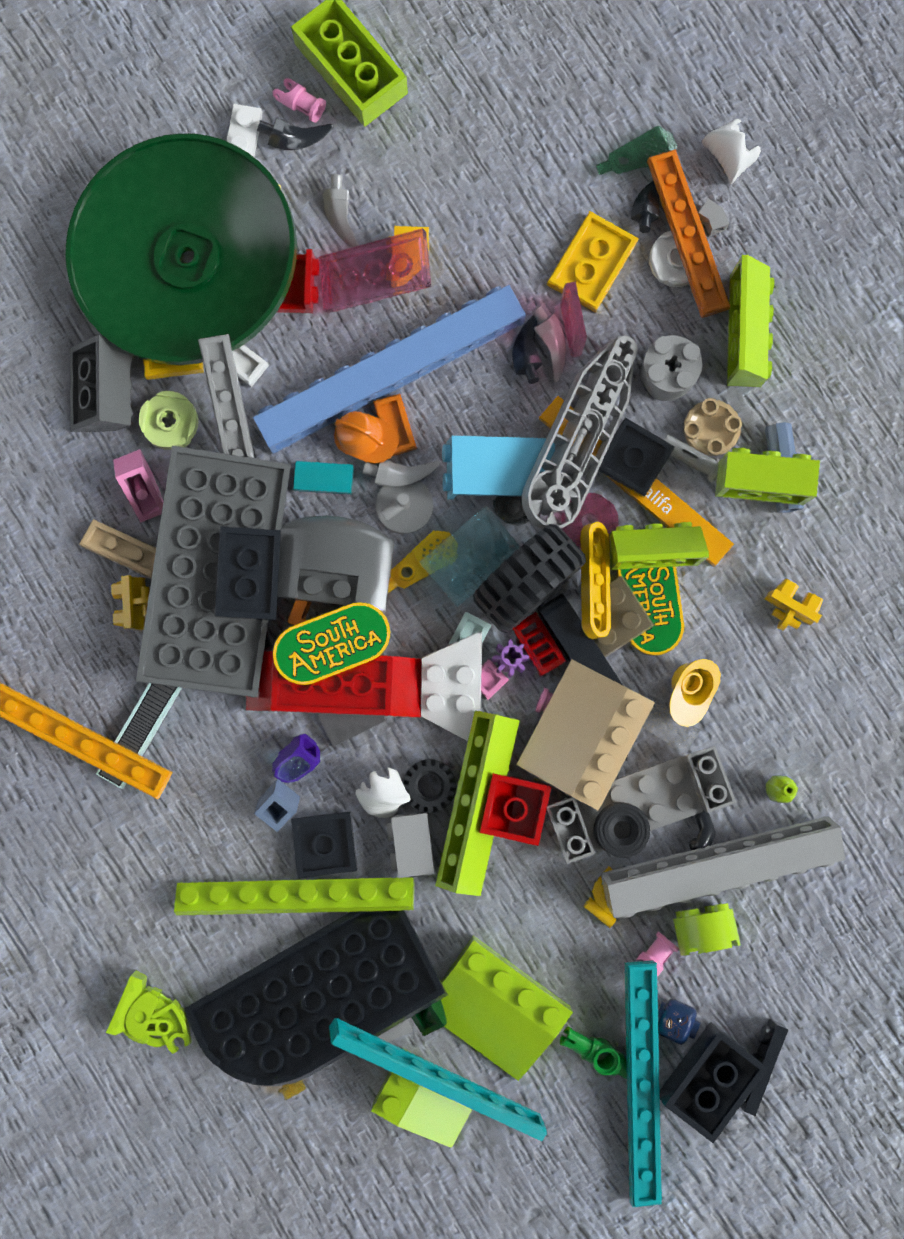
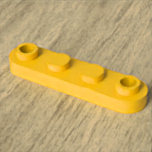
M600 522L585 525L581 530L580 537L581 551L586 557V562L581 567V625L586 636L591 639L607 636L611 628L609 533Z

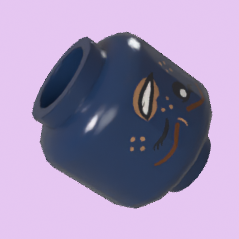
M670 999L667 1003L662 1001L658 1011V1034L680 1045L686 1043L688 1037L695 1039L701 1022L696 1020V1009L676 999Z

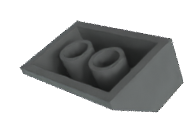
M100 334L70 348V432L117 431L131 426L133 412L130 405V393L132 390L130 364L132 355L120 349Z

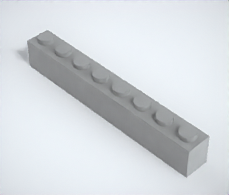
M827 816L601 873L606 903L614 918H628L637 912L645 910L656 911L662 909L665 905L673 903H688L693 898L705 895L715 896L720 894L721 891L732 888L743 889L752 883L760 881L770 882L788 874H802L808 869L815 867H830L835 862L845 860L841 827Z

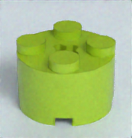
M728 903L704 906V913H699V908L675 912L676 918L673 919L681 956L690 955V952L698 951V954L741 945L733 908H729Z

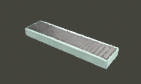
M149 683L115 742L143 756L182 688ZM100 769L96 773V775L121 789L126 785L125 782Z

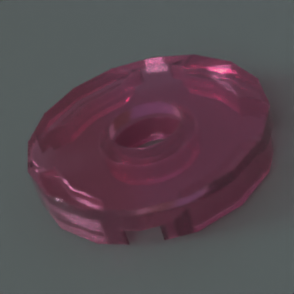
M588 493L574 521L561 528L579 549H581L580 537L581 530L584 527L582 525V517L584 515H594L597 522L602 523L609 534L612 531H616L618 526V513L615 506L597 493ZM564 511L561 516V523L566 520Z

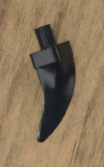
M276 117L274 125L260 120L257 127L258 132L270 136L267 145L282 150H298L311 146L322 140L333 129L332 124L301 128Z
M654 180L641 190L631 210V219L639 223V231L642 233L650 232L651 223L660 218L659 195Z
M534 315L521 328L512 351V361L516 375H526L529 384L539 381L536 370L543 365L534 343V328L538 323Z

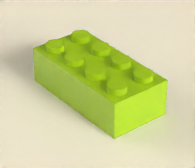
M342 0L323 1L291 26L296 47L364 127L408 94L407 76Z

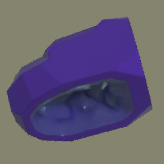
M307 734L294 737L287 746L279 751L278 757L272 763L273 776L281 782L290 783L300 780L313 771L320 763V749L316 742Z

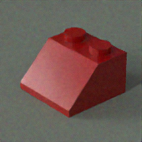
M492 773L479 833L539 846L551 786Z

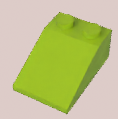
M390 1071L377 1093L371 1112L397 1127L450 1148L453 1147L472 1109Z

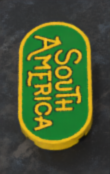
M676 567L617 570V578L620 576L624 577L654 624L653 627L630 641L631 645L640 652L650 656L662 655L673 650L681 641L684 633V619Z
M356 602L286 629L275 642L273 649L274 664L278 672L292 683L301 685L315 683L380 656L386 649L390 639L389 622L384 613L371 604Z

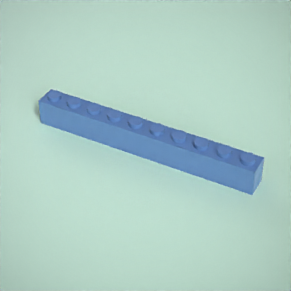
M510 285L501 288V286L495 287L486 294V297L479 301L475 299L470 300L462 305L461 310L452 315L450 312L445 313L436 319V323L428 327L420 326L410 333L411 336L403 340L395 339L385 346L386 349L376 354L375 352H370L364 355L359 363L351 367L345 365L334 372V376L326 380L324 378L315 380L309 385V389L301 393H290L284 397V402L276 406L268 405L258 411V415L253 418L269 449L274 454L334 423L336 419H341L345 414L357 411L373 401L524 324L526 314Z

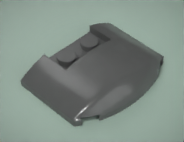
M309 516L296 519L286 525L282 524L277 598L339 606L362 602L371 604L380 611H386L395 541L390 537L387 538L378 529L369 524L340 516Z

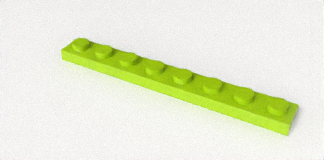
M414 878L177 883L174 913L176 916L414 910Z

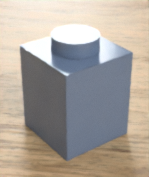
M277 779L258 799L254 814L278 832L297 812L300 796Z

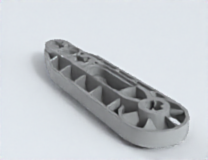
M618 336L607 342L576 374L522 493L523 510L528 520L536 527L543 529L552 523L563 528L572 523L581 510L629 403L634 360L638 351L635 341L629 336ZM589 370L591 374L584 386L580 383L584 374ZM621 391L619 406L617 407L615 405V402ZM575 394H577L579 400L574 410H571L569 407ZM609 415H611L613 419L606 432L603 428ZM565 418L568 420L567 426L563 434L559 435L557 433ZM599 439L602 443L595 457L592 453ZM554 443L557 445V447L551 460L549 461L546 459V457L552 444ZM587 464L591 465V468L586 476L585 481H582L581 477L583 475V472ZM563 510L566 520L560 523L554 513ZM541 514L549 515L545 522L539 518Z

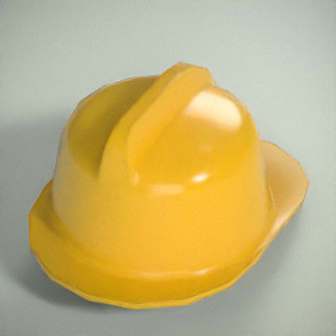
M698 659L681 665L674 672L671 679L673 692L669 701V710L677 724L686 727L695 725L706 714L712 698L718 689L721 677L719 668L713 661Z

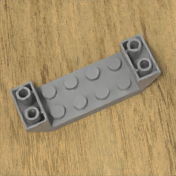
M715 746L615 779L599 811L572 796L548 805L547 811L566 864L591 856L595 854L594 851L602 849L594 835V823L599 812L609 804L624 802L638 807L648 818L650 831L701 812L710 813L736 803L717 749ZM619 821L614 826V834L617 838H626L630 833V826L625 821Z

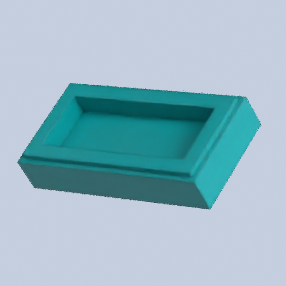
M296 461L294 491L352 495L354 466L353 464Z

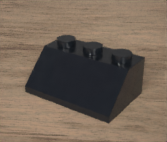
M710 1022L660 1089V1100L666 1108L710 1142L714 1143L768 1068L728 1034Z

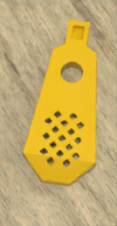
M433 530L391 570L388 593L397 587L405 589L455 562L458 543L451 533ZM406 567L411 568L413 571L412 575L408 578L403 577L401 574L402 570Z

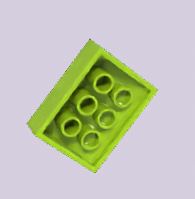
M474 935L441 980L448 996L441 999L447 1024L444 1027L517 1081L525 1075L553 1042L573 1013L569 1004Z

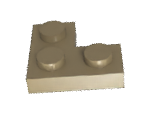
M622 576L610 583V610L612 616L610 632L605 637L593 639L605 657L654 626Z

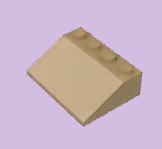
M571 659L516 765L599 811L655 702Z

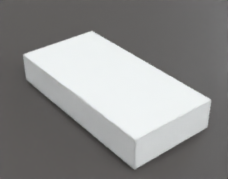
M243 345L232 351L238 378L252 388L269 365L265 360Z

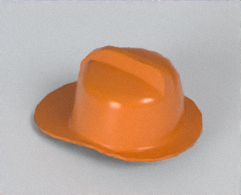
M353 411L335 421L334 442L337 448L347 455L364 462L377 464L390 459L397 450L399 440L396 430L391 424L367 413Z

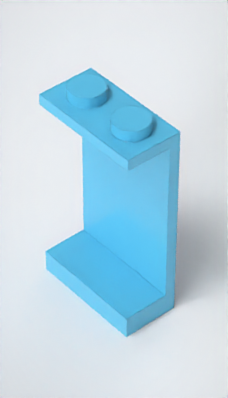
M451 436L442 448V460L447 462V473L443 474L442 481L443 491H447V499L453 500L457 495L522 496L526 481L546 438ZM554 443L552 444L546 457V459L549 461L551 460L555 452Z

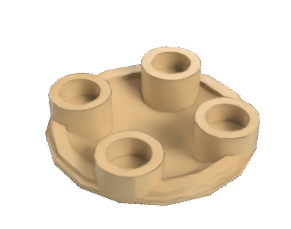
M708 398L703 402L697 403L689 410L684 420L683 432L687 443L691 447L707 456H718L727 453L736 445L741 433L742 420L729 404L714 398Z

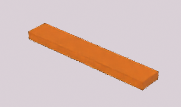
M676 149L649 157L647 163L701 318L729 310L730 304Z

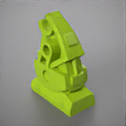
M136 970L130 975L106 1033L118 1035L123 1032L132 1041L152 1047L166 1045L172 1054L179 1050L178 1046L174 1043L175 1038H182L185 1047L190 1045L192 1042L191 1032L183 1007H181L177 999L172 1001L166 998L161 989L146 986L147 976Z

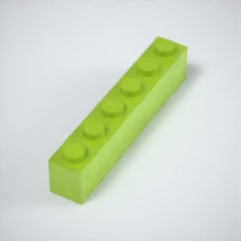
M476 710L474 712L435 884L436 887L457 894L481 896L494 836L482 834L479 831L492 773L508 775L519 720Z

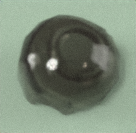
M496 496L493 500L496 515L506 524L520 526L530 521L523 510L522 496Z

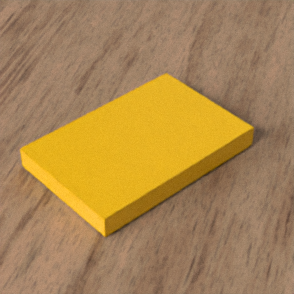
M589 211L549 278L547 286L596 313L639 238Z

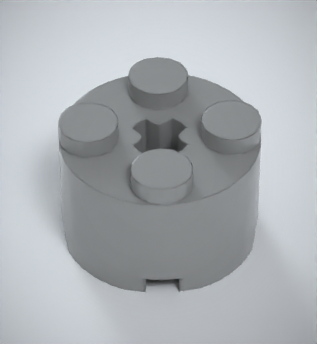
M677 335L662 336L656 339L648 348L639 369L641 383H643L647 392L652 397L661 401H674L687 394L698 380L702 371L700 348L690 340ZM668 365L673 367L674 372L669 371Z

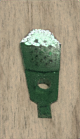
M656 126L609 153L608 160L597 164L596 169L599 175H603L610 171L622 174L642 167L646 168L649 167L647 163L649 157L675 150L678 145L672 133L660 126ZM625 157L629 162L621 164L619 159Z

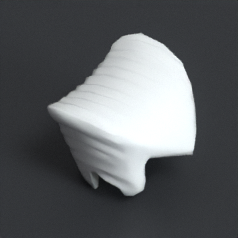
M734 119L724 126L709 132L702 140L703 146L709 149L711 154L718 159V163L724 169L730 184L734 183L737 177L757 160L761 152L759 146L754 147L750 151L746 148L745 133L740 132L739 125H737L741 122L740 119Z
M388 767V776L386 777L378 776L376 771L370 773V789L366 788L365 782H362L360 789L356 790L357 799L363 809L368 814L378 818H389L395 815L399 806L410 801V795L405 790L398 771Z

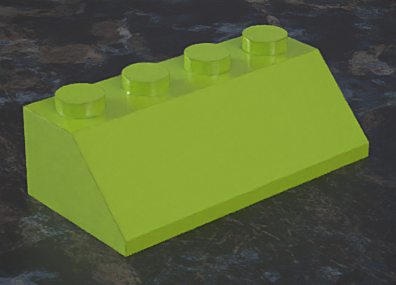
M741 255L730 274L727 386L761 387L772 374V361H768V350H771L773 344V334L769 333V323L772 322L774 308L773 305H769V299L774 290V278L770 277V267L749 255Z

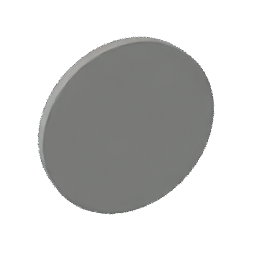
M421 481L404 486H383L377 495L376 512L382 524L389 530L399 534L413 533L423 528L431 518L433 512L432 495Z

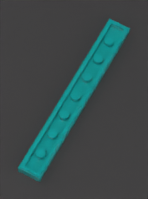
M654 960L624 962L629 1203L632 1207L662 1204L657 963Z
M334 1018L330 1024L329 1031L332 1045L537 1140L543 1141L547 1135V1129L540 1113L338 1018Z

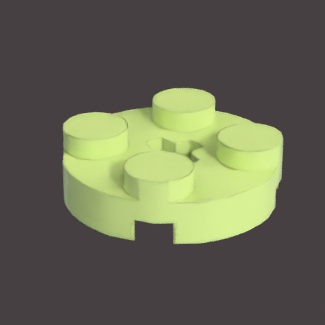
M162 391L157 393V396L153 397L150 401L147 400L139 413V426L144 436L154 446L165 450H171L172 445L179 447L188 446L197 432L199 423L194 405L184 395L174 391ZM168 414H173V418L176 420L175 424H172L171 427H166V424L162 422V418H167Z

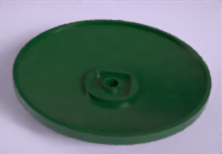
M190 133L163 135L145 140L122 151L106 163L87 184L78 199L69 222L65 250L66 269L73 295L80 309L97 331L114 345L131 355L155 363L167 365L197 364L203 362L198 339L229 334L232 351L254 338L274 317L285 299L294 275L297 257L296 228L289 204L279 184L271 173L251 154L232 143L208 135ZM186 251L194 252V258L190 263L181 262V256Z

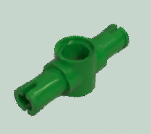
M570 1027L565 1028L564 1033L567 1036L561 1035L560 1045L580 1054L581 1058L592 1064L599 1074L619 1075L627 1079L626 1058L622 1052L614 1049L609 1041L601 1037L587 1038ZM608 1052L605 1059L597 1060L601 1053Z

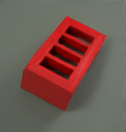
M536 612L512 629L520 644H524L523 649L540 677L567 662ZM535 623L538 628L523 636L521 630ZM539 633L542 634V639L531 645L528 644L527 640ZM547 643L549 648L535 655L533 650ZM553 653L555 658L541 665L539 660Z

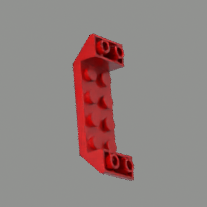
M264 651L257 698L246 696V711L421 718L422 659L380 655L374 660L315 683L301 685L286 680L278 672L274 664L273 651Z

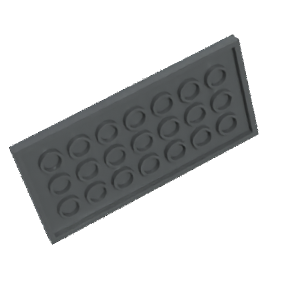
M172 445L136 682L257 698L268 620L215 617L220 526L281 530L291 464Z

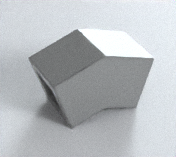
M708 198L698 212L701 224L706 227L708 235L712 236L726 231L729 222L723 207Z

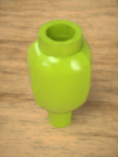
M774 775L765 784L767 796L771 801L777 803H790L798 791L796 783L791 778L783 775Z

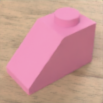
M139 449L114 459L115 477L140 523L161 515L163 498L141 450Z

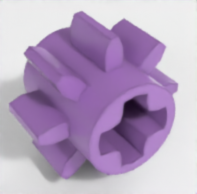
M509 639L505 648L500 644L497 645L495 649L500 655H495L491 659L492 662H498L499 668L497 673L501 671L508 672L509 678L513 676L515 670L523 673L525 667L521 662H526L529 659L528 655H523L522 649L524 644L519 646L513 645L512 639ZM508 653L511 654V658L516 659L513 664H510V660L505 658Z

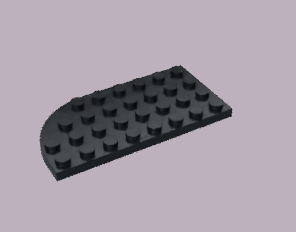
M405 910L357 911L347 913L184 1008V1011L200 1048L215 1066L242 1082L270 1087L292 1084L303 1080L349 1054V1052L331 1044L329 1026L334 1018H338L378 1037L448 996Z

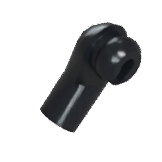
M707 812L698 813L694 816L700 831L697 838L690 840V850L711 846L716 836L710 814Z

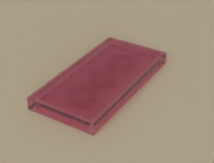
M423 228L319 256L323 310L327 313L432 287L427 233Z

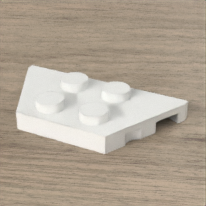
M481 631L475 632L469 637L449 644L445 648L434 651L422 658L421 716L466 741L469 738L475 710L481 711Z

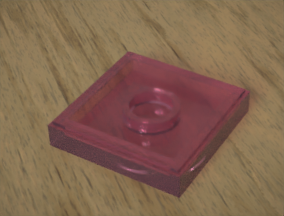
M575 281L565 283L560 301L570 356L572 357L582 355L587 340Z

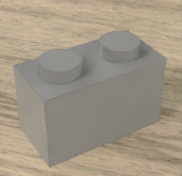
M428 812L392 816V823H387L388 841H394L395 853H390L392 871H398V878L434 874Z

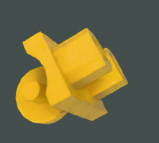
M131 575L121 576V581L111 585L113 598L122 600L123 610H115L113 613L114 626H121L124 629L144 630L150 588L145 585V578L132 577Z
M789 579L782 580L774 590L768 592L764 599L783 610L775 608L771 614L780 620L777 628L784 631L790 625L798 629L801 622L797 619L809 626L813 623H818L822 616L818 612L823 599L808 592L801 603L794 600L793 596L799 586Z

